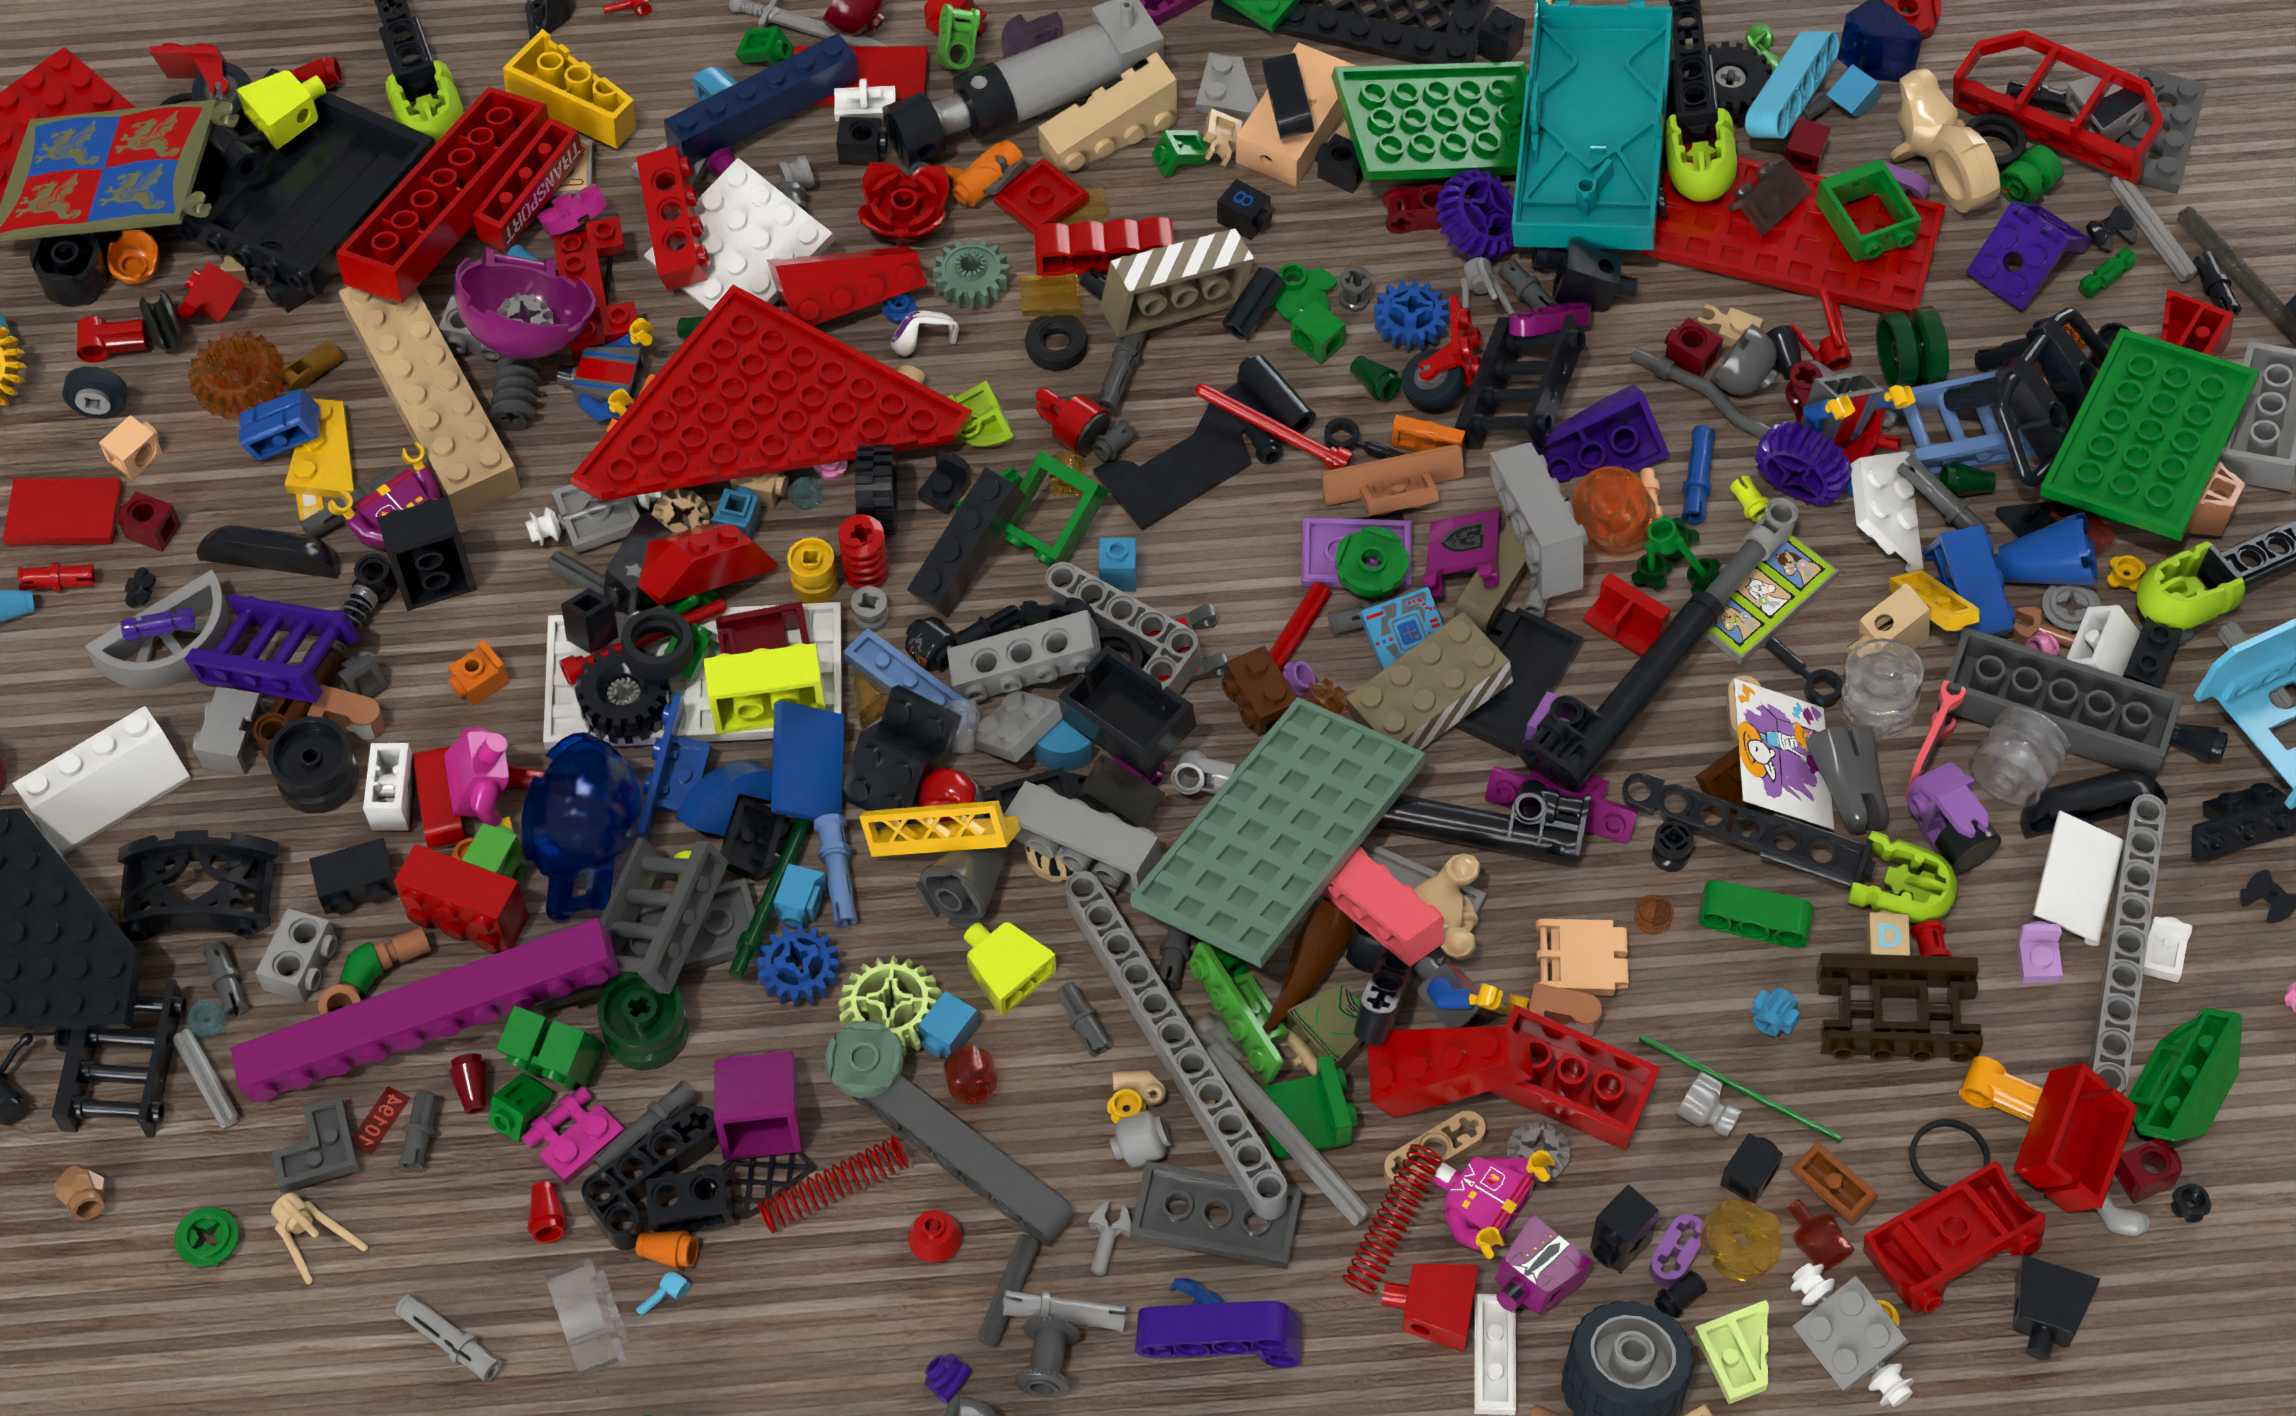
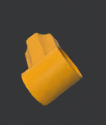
M1977 1056L1970 1064L1960 1087L1959 1096L1966 1103L1974 1107L1987 1109L1993 1106L2031 1122L2043 1089L2007 1074L2004 1066L1996 1060Z

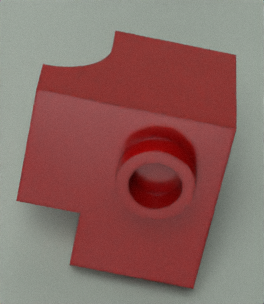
M208 261L201 272L195 268L187 279L184 286L188 288V291L176 312L179 317L186 321L194 315L202 314L220 323L245 284Z

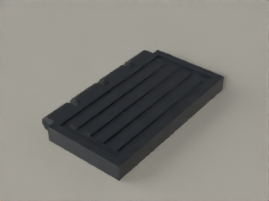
M1517 607L1515 612L1505 608L1501 609L1489 629L1490 633L1486 634L1490 641L1510 661L1513 682L1452 726L1514 756L1518 753L1517 746L1525 739L1527 724L1547 691L1555 692L1583 644L1582 636Z

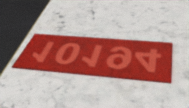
M387 1086L353 1135L354 1146L372 1154L410 1097Z

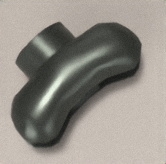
M160 289V299L158 302L148 303L144 296H142L139 301V307L155 345L161 350H168L183 344L185 341V330L167 292Z

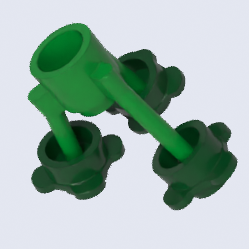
M1662 516L1654 520L1648 527L1647 534L1650 540L1644 543L1647 554L1638 559L1637 571L1632 573L1631 579L1634 584L1640 585L1644 583L1655 589H1661L1666 586V576L1673 570V566L1670 561L1665 560L1663 556L1656 552L1664 555L1671 554L1675 560H1681L1685 557L1691 564L1687 571V578L1692 583L1691 592L1694 594L1696 591H1705L1719 575L1721 563L1717 559L1702 558L1697 560L1689 547L1699 541V533L1695 529L1690 530L1681 518L1670 519L1667 516Z

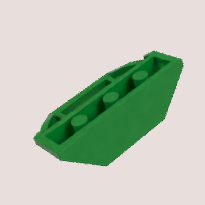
M2203 1008L2196 1014L2197 1018L2180 1025L2158 1042L2127 1097L2138 1106L2133 1121L2139 1134L2170 1141H2179L2202 1136L2207 1133L2239 1074L2242 1017L2240 1013Z

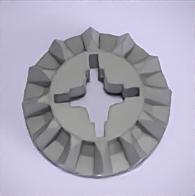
M518 292L510 299L505 298L502 305L497 308L498 314L510 319L523 322L522 319H517L519 318L520 310L523 309L528 316H533L530 318V323L553 324V311L547 306L546 300L541 301L533 293L528 296L521 295Z
M2053 584L2044 593L2040 607L2043 608L2044 619L2050 620L2053 623V627H2060L2072 633L2073 631H2078L2087 608L2101 606V602L2097 594L2087 585ZM2070 598L2072 599L2074 609H2076L2073 616H2069L2067 608H2065Z
M1527 1120L1523 1126L1514 1129L1507 1143V1157H1530L1534 1150L1528 1148V1146H1535L1536 1141L1542 1138L1544 1148L1550 1150V1152H1547L1556 1162L1555 1166L1548 1165L1544 1167L1551 1175L1550 1179L1561 1174L1568 1165L1571 1154L1569 1138L1562 1134L1559 1126L1553 1127L1547 1124L1545 1120L1530 1123ZM1535 1175L1534 1177H1530V1178L1534 1179L1535 1181H1540V1180L1536 1177V1175Z

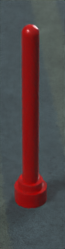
M1200 383L1195 387V394L1198 397L1324 461L1323 465L1328 467V470L1347 467L1352 459L1354 452L1342 446L1339 449L1332 446L1330 449L1204 383Z
M716 600L682 616L691 627L692 623L700 624L725 613L727 604L724 600ZM659 632L647 634L635 643V647L637 650L638 647L645 648L671 635ZM621 642L608 647H615L616 653L622 652ZM607 648L585 658L582 655L578 657L571 655L559 660L562 673L570 687L576 686L578 674L584 675L583 665L586 662L593 665V656L599 652L602 657L607 656Z

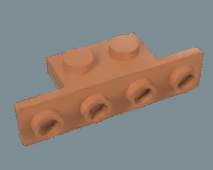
M1453 444L1323 471L1321 473L1324 502L1327 506L1361 499L1369 516H1384L1396 510L1422 508L1427 504L1439 502L1438 488L1435 484L1460 479L1464 476L1462 448L1459 444Z

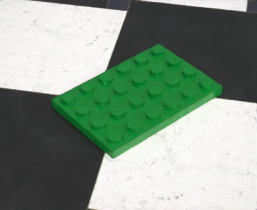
M1524 61L1334 67L1331 77L1365 181L1454 177L1461 171H1469L1475 168L1480 173L1489 170L1491 176L1517 175L1522 126L1519 116L1524 104L1526 77L1529 75Z
M2120 328L2041 485L2040 496L2181 542L2254 390L2260 371Z

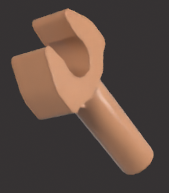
M2033 606L2019 607L2017 609L2015 618L2022 622H2027L2030 626H2023L2019 623L2013 624L2014 629L2009 633L2016 641L2026 645L2029 637L2035 636L2039 631H2045L2056 638L2059 645L2071 649L2076 635L2045 624L2041 617V609Z

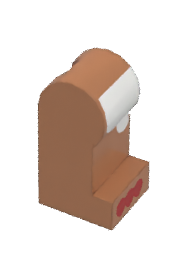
M321 684L320 688L323 694L316 704L312 703L307 714L308 717H322L334 721L343 730L354 732L357 737L363 740L375 739L382 734L385 729V721L376 700Z
M1534 983L1529 1007L1530 1011L1588 1036H1592L1597 1032L1600 1026L1602 1005L1594 995Z

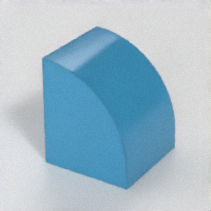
M1852 64L1826 96L1853 116H1860L1867 112L1881 98L1882 93L1876 80Z
M720 67L706 68L692 76L696 98L700 102L737 84Z
M1063 719L1033 746L1034 759L1052 770L1064 767L1065 771H1073L1086 766L1092 761L1091 741Z

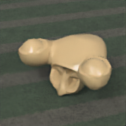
M1465 853L1453 856L1436 875L1423 881L1413 889L1422 901L1428 906H1435L1444 918L1445 943L1440 945L1439 948L1446 956L1460 961L1471 957L1475 950V936L1470 931L1478 923V915L1474 911L1472 902L1460 892L1459 887L1471 884L1479 876L1481 866L1475 856Z

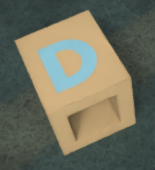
M1885 910L1876 913L1870 912L1864 929L1865 954L1910 956L1909 914H1894Z

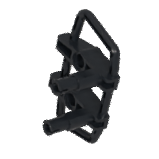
M2072 307L2065 308L2052 317L2037 320L2033 324V328L2029 329L2026 333V338L2004 342L1998 347L1978 350L1974 358L1977 369L1980 372H1987L1999 368L1995 373V377L1973 381L1968 386L1947 389L1943 397L1945 407L1949 411H1957L1958 409L1972 406L1981 408L1994 405L2019 480L2029 487L2038 486L2044 481L2070 429L2068 418L2073 424L2097 376L2093 364L2089 362L2081 348L2062 326L2069 323L2102 364L2109 352L2108 347L2079 311ZM2039 362L2050 387L2032 367L2033 363ZM2010 407L2022 434L2026 437L2041 462L2033 471L2030 469Z

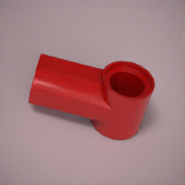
M88 316L80 319L77 323L76 354L84 362L98 363L106 360L110 353L147 350L149 348V337L144 319L107 322L100 317Z

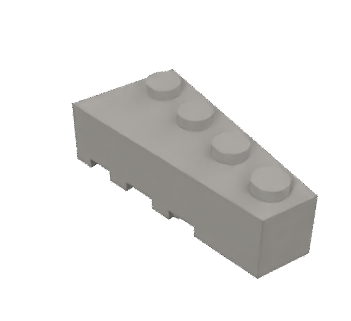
M1531 442L1491 452L1490 480L1506 517L1511 516L1513 534L1517 543H1524L1525 552L1528 557L1526 564L1530 573L1539 574L1537 589L1541 599L1583 589L1584 546L1588 544L1586 530L1582 524L1578 525L1576 523L1572 505L1569 501L1563 500L1558 480L1555 477H1550L1544 456L1537 454Z
M1025 781L1003 817H1018L1021 830L1014 837L1015 840L1049 859H1052L1055 854L1058 855L1062 863L1073 872L1088 871L1093 873L1103 883L1104 889L1114 896L1118 890L1130 896L1162 859L1159 838L1149 829L1144 827L1136 828L1126 824L1112 813H1100L1091 809L1079 799L1073 798L1070 800L1058 795L1052 788L1043 784L1037 786Z

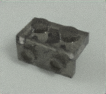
M1787 158L1775 165L1769 161L1754 173L1757 179L1752 184L1747 181L1732 193L1735 199L1726 206L1730 212L1740 208L1760 234L1769 231L1811 192V189Z

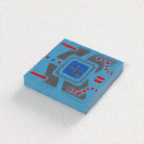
M1429 587L1359 612L1381 671L1444 626Z

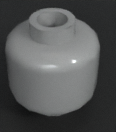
M1144 1110L1118 1120L1115 1125V1136L1110 1138V1144L1117 1160L1124 1158L1130 1167L1139 1168L1144 1166L1146 1161L1155 1162L1164 1158L1167 1146L1171 1145V1138L1162 1116L1155 1117L1152 1112Z

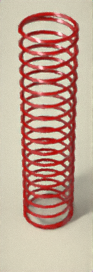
M892 1135L890 1137L891 1145L886 1140H882V1148L878 1144H874V1153L871 1149L866 1148V1157L861 1152H858L857 1161L854 1157L849 1156V1165L841 1160V1170L835 1164L832 1165V1173L824 1168V1178L820 1173L815 1174L816 1183L811 1177H807V1186L803 1181H799V1191L794 1185H790L791 1195L785 1189H782L783 1200L778 1194L774 1193V1204L769 1198L765 1197L766 1208L758 1201L759 1210L770 1232L774 1234L778 1232V1229L771 1215L768 1202L773 1207L783 1227L786 1228L776 1197L787 1212L792 1224L795 1221L789 1210L785 1194L792 1202L800 1219L803 1220L793 1189L798 1194L808 1214L812 1215L804 1197L801 1184L812 1199L817 1211L820 1212V1208L811 1189L810 1181L817 1189L825 1206H829L822 1192L818 1176L829 1191L834 1203H837L826 1172L834 1181L843 1199H845V1195L838 1182L835 1168L846 1183L850 1194L853 1195L854 1193L846 1177L843 1164L851 1173L858 1189L862 1191L851 1159L860 1170L867 1186L870 1187V1183L863 1170L860 1156L866 1162L875 1181L878 1183L879 1180L871 1165L868 1151L878 1164L883 1177L887 1178L880 1163L876 1147L887 1161L892 1174L895 1175V1170L888 1158L884 1143L893 1153L900 1169H904L903 1165L908 1168L907 1157L898 1139Z
M1418 1144L1410 1145L1412 1151L1406 1152L1408 1159L1402 1160L1403 1167L1398 1168L1399 1175L1393 1178L1395 1184L1389 1185L1391 1192L1385 1193L1387 1200L1381 1201L1382 1208L1376 1211L1378 1216L1372 1218L1374 1225L1368 1226L1370 1233L1364 1234L1366 1241L1360 1242L1361 1249L1355 1251L1358 1258L1351 1259L1353 1266L1347 1267L1349 1274L1342 1276L1347 1284L1363 1293L1374 1295V1290H1377V1286L1355 1276L1349 1270L1350 1268L1359 1270L1375 1281L1381 1282L1382 1280L1376 1274L1358 1267L1354 1260L1362 1261L1380 1273H1386V1271L1379 1265L1363 1259L1358 1252L1366 1253L1385 1265H1390V1262L1378 1254L1367 1251L1362 1244H1369L1379 1252L1394 1257L1393 1252L1383 1246L1370 1242L1366 1236H1374L1392 1248H1399L1395 1242L1375 1234L1371 1227L1380 1229L1394 1239L1403 1240L1402 1236L1398 1233L1379 1226L1375 1219L1383 1220L1401 1232H1407L1404 1226L1384 1218L1379 1211H1386L1401 1222L1411 1224L1410 1219L1400 1213L1387 1209L1383 1203H1391L1394 1207L1408 1215H1416L1410 1208L1391 1201L1388 1194L1395 1195L1410 1206L1420 1207L1413 1199L1396 1193L1392 1186L1401 1188L1417 1199H1424V1196L1419 1192L1399 1184L1396 1178L1404 1179L1419 1190L1428 1191L1425 1185L1403 1176L1400 1171L1407 1170L1416 1178L1432 1183V1179L1421 1172L1408 1168L1405 1162H1411L1428 1174H1437L1431 1167L1412 1160L1409 1154H1415L1423 1161L1435 1167H1441L1440 1163H1443L1442 1158L1438 1154ZM1413 1146L1421 1148L1433 1154L1440 1161H1437L1428 1155L1418 1152L1413 1148ZM1346 1278L1351 1279V1280H1354V1281H1356V1282L1362 1284L1363 1286L1367 1287V1288H1368L1369 1290H1371L1372 1292L1366 1291V1290H1364V1289H1362V1288H1360V1287L1354 1285L1353 1283H1351L1350 1281H1348Z

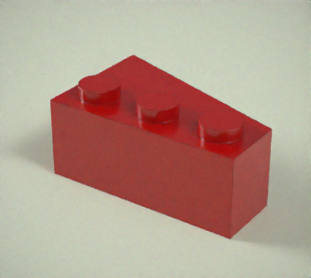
M2167 289L2161 340L2220 358L2230 341L2234 313Z

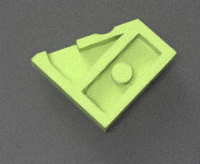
M1767 1300L1701 1324L1694 1329V1335L1728 1404L1766 1391L1768 1385L1767 1320L1769 1313Z

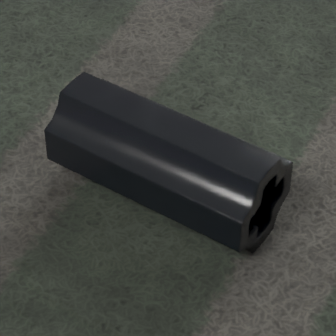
M1259 267L1222 321L1223 327L1234 337L1240 340H1249L1285 287L1284 279L1267 267Z

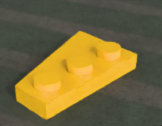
M312 398L320 408V421H318L320 424V437L294 448L284 486L289 494L340 498L338 495L339 491L344 490L350 493L355 490L346 409L343 401Z

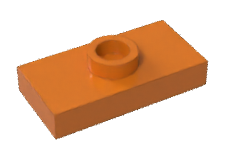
M1396 414L1392 428V446L1419 452L1459 444L1463 454L1464 430Z

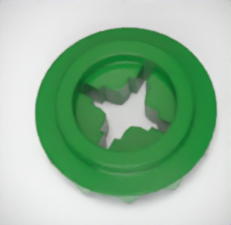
M217 1207L199 1208L189 1213L179 1223L174 1236L175 1249L185 1264L189 1263L198 1269H201L202 1266L217 1268L220 1261L225 1258H231L235 1245L239 1244L238 1225L234 1218L223 1209ZM199 1230L202 1234L205 1233L207 1235H211L215 1231L213 1236L217 1245L205 1243L201 1246L202 1241L197 1231Z

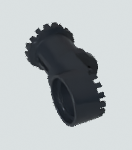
M1075 597L1066 599L1064 604L1052 603L1049 606L1038 605L1036 601L1029 600L1024 601L1023 605H1020L1021 610H1018V613L1021 616H1018V620H1020L1018 625H1020L1019 628H1023L1084 610H1088L1093 619L1095 613L1088 603Z

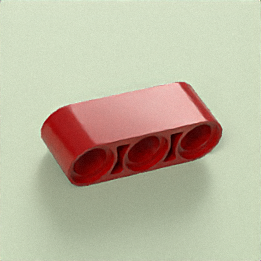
M451 746L413 753L422 823L429 849L455 845L467 839L464 817L453 815L444 757L445 752Z

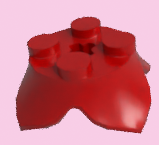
M869 163L862 180V191L866 205H862L858 210L859 221L866 228L880 234L889 241H893L898 247H908L913 242L927 237L935 228L941 225L945 219L946 213L943 208L949 193V181L945 166L926 165L919 167L912 175H907L898 166L890 163Z

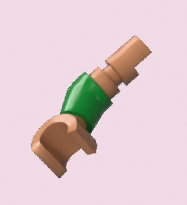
M422 927L393 936L388 944H384L381 941L372 945L369 941L348 954L338 983L339 985L329 987L319 998L318 1009L320 1016L332 1012L337 1006H349L360 1002L359 996H364L375 979L383 975L384 970L393 967L392 962L398 960L401 964L431 951Z

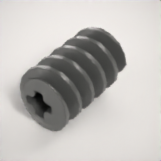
M501 356L497 361L491 410L489 412L490 421L495 426L509 431H521L526 428L527 421L534 418V407L537 403L536 395L539 389L537 384L540 380L539 372L542 366L537 358L515 359Z

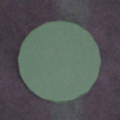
M869 1020L852 1022L829 1040L825 1052L826 1071L833 1085L844 1094L857 1098L876 1097L889 1090L900 1078L904 1065L901 1043L895 1034L881 1023Z

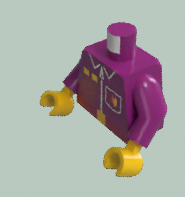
M414 443L419 451L418 458L411 459L408 457L405 448H403L401 454L404 462L413 465L415 470L412 472L407 468L355 503L353 505L354 511L351 509L353 503L352 496L347 491L341 490L338 492L339 497L345 502L344 508L338 507L332 499L328 502L330 512L334 515H343L346 518L344 523L362 544L386 550L376 517L386 515L393 510H402L422 504L429 499L441 498L440 487L429 465H424L422 461L424 448L420 443Z

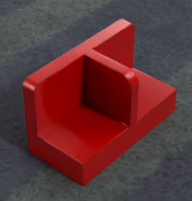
M1609 572L1601 582L1599 598L1584 615L1583 622L1641 657L1667 627L1671 609Z

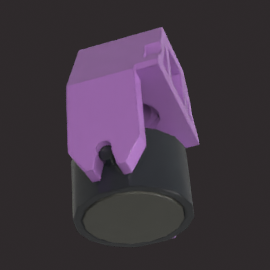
M1948 762L1913 779L1906 800L1925 840L1934 852L1943 856L1952 866L1953 871L1963 873L1979 866L1990 858L1999 848L2001 837L1988 821L1987 811L1972 793L1975 780L1971 776L1965 775L1952 762Z

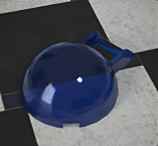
M585 732L573 733L561 739L545 755L553 760L543 777L533 776L524 801L521 818V841L524 857L526 860L534 861L540 873L549 877L546 913L554 922L566 920L570 914L588 909L592 911L605 910L612 892L614 864L623 857L633 843L642 816L640 785L629 762L610 743ZM587 879L586 894L572 898L574 881Z

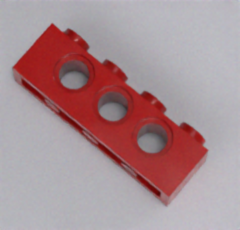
M675 145L636 156L658 277L668 291L708 280L706 266L710 265V259L706 247L701 245L700 236H704V228L699 215L696 216L694 207L699 206V201L695 188L690 186L689 177L693 176L689 158L687 156L682 157ZM679 214L677 218L671 220L675 215ZM685 244L684 247L676 250L680 245Z

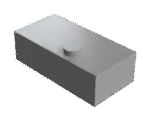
M2248 341L2243 366L2259 370V378L2220 462L2223 463L2226 470L2234 473L2245 484L2291 492L2296 472V349Z

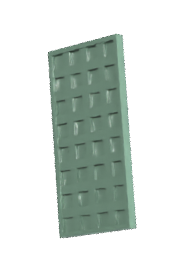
M1297 697L1130 895L1131 906L1262 968L1426 764V753Z

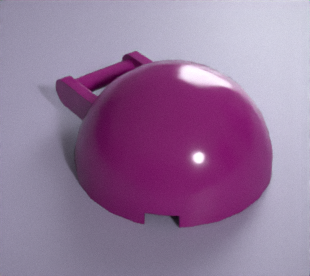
M485 247L482 260L469 264L470 258L467 256L456 268L454 295L461 319L478 341L490 350L506 357L535 359L555 354L574 342L588 325L595 309L596 300L593 291L580 277L576 284L564 275L556 276L555 261L545 258L544 262L494 253V249ZM518 292L521 295L528 296L533 293L541 301L546 300L547 306L553 311V324L530 323V318L533 316H528L523 309L520 310L519 318H517L522 319L523 322L510 319L498 314L497 308L502 305L505 298L510 299Z

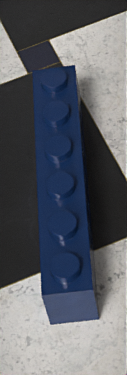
M837 33L665 119L664 127L667 147L675 145L682 157L687 156L691 165L711 156L715 151L727 148L834 94V88H846L858 82L856 53Z

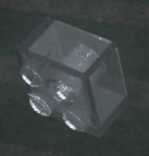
M590 1258L544 1275L580 1376L626 1360L622 1345L630 1342L604 1269L596 1272Z

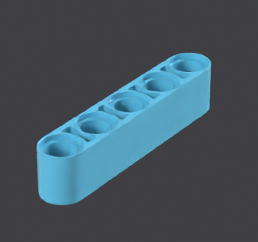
M1801 31L1746 114L1745 127L1750 138H1785L1837 59L1839 38L1835 31Z

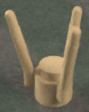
M294 1192L280 1197L271 1209V1214L278 1221L275 1230L283 1238L299 1272L308 1285L312 1284L313 1279L291 1233L300 1234L307 1231L313 1238L318 1237L319 1232L312 1225L313 1218L361 1251L365 1252L368 1250L366 1243L319 1211L311 1201L303 1202Z

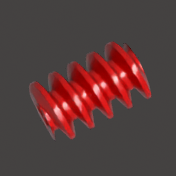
M855 514L846 518L838 530L844 578L848 585L855 589L866 586L877 587L884 582L889 572L884 529L881 523L874 517L865 514Z

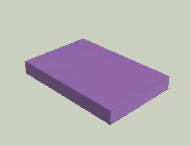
M1303 517L1301 587H1311L1314 583L1320 582L1329 588H1346L1338 582L1337 578L1338 574L1335 567L1337 548L1341 540L1349 533L1353 535L1356 532H1361L1363 527L1377 526L1394 532L1402 540L1401 544L1405 551L1408 552L1409 565L1405 580L1395 590H1410L1411 520ZM1371 556L1369 560H1362V562L1366 563L1367 567L1374 568L1380 566L1377 563L1378 557Z

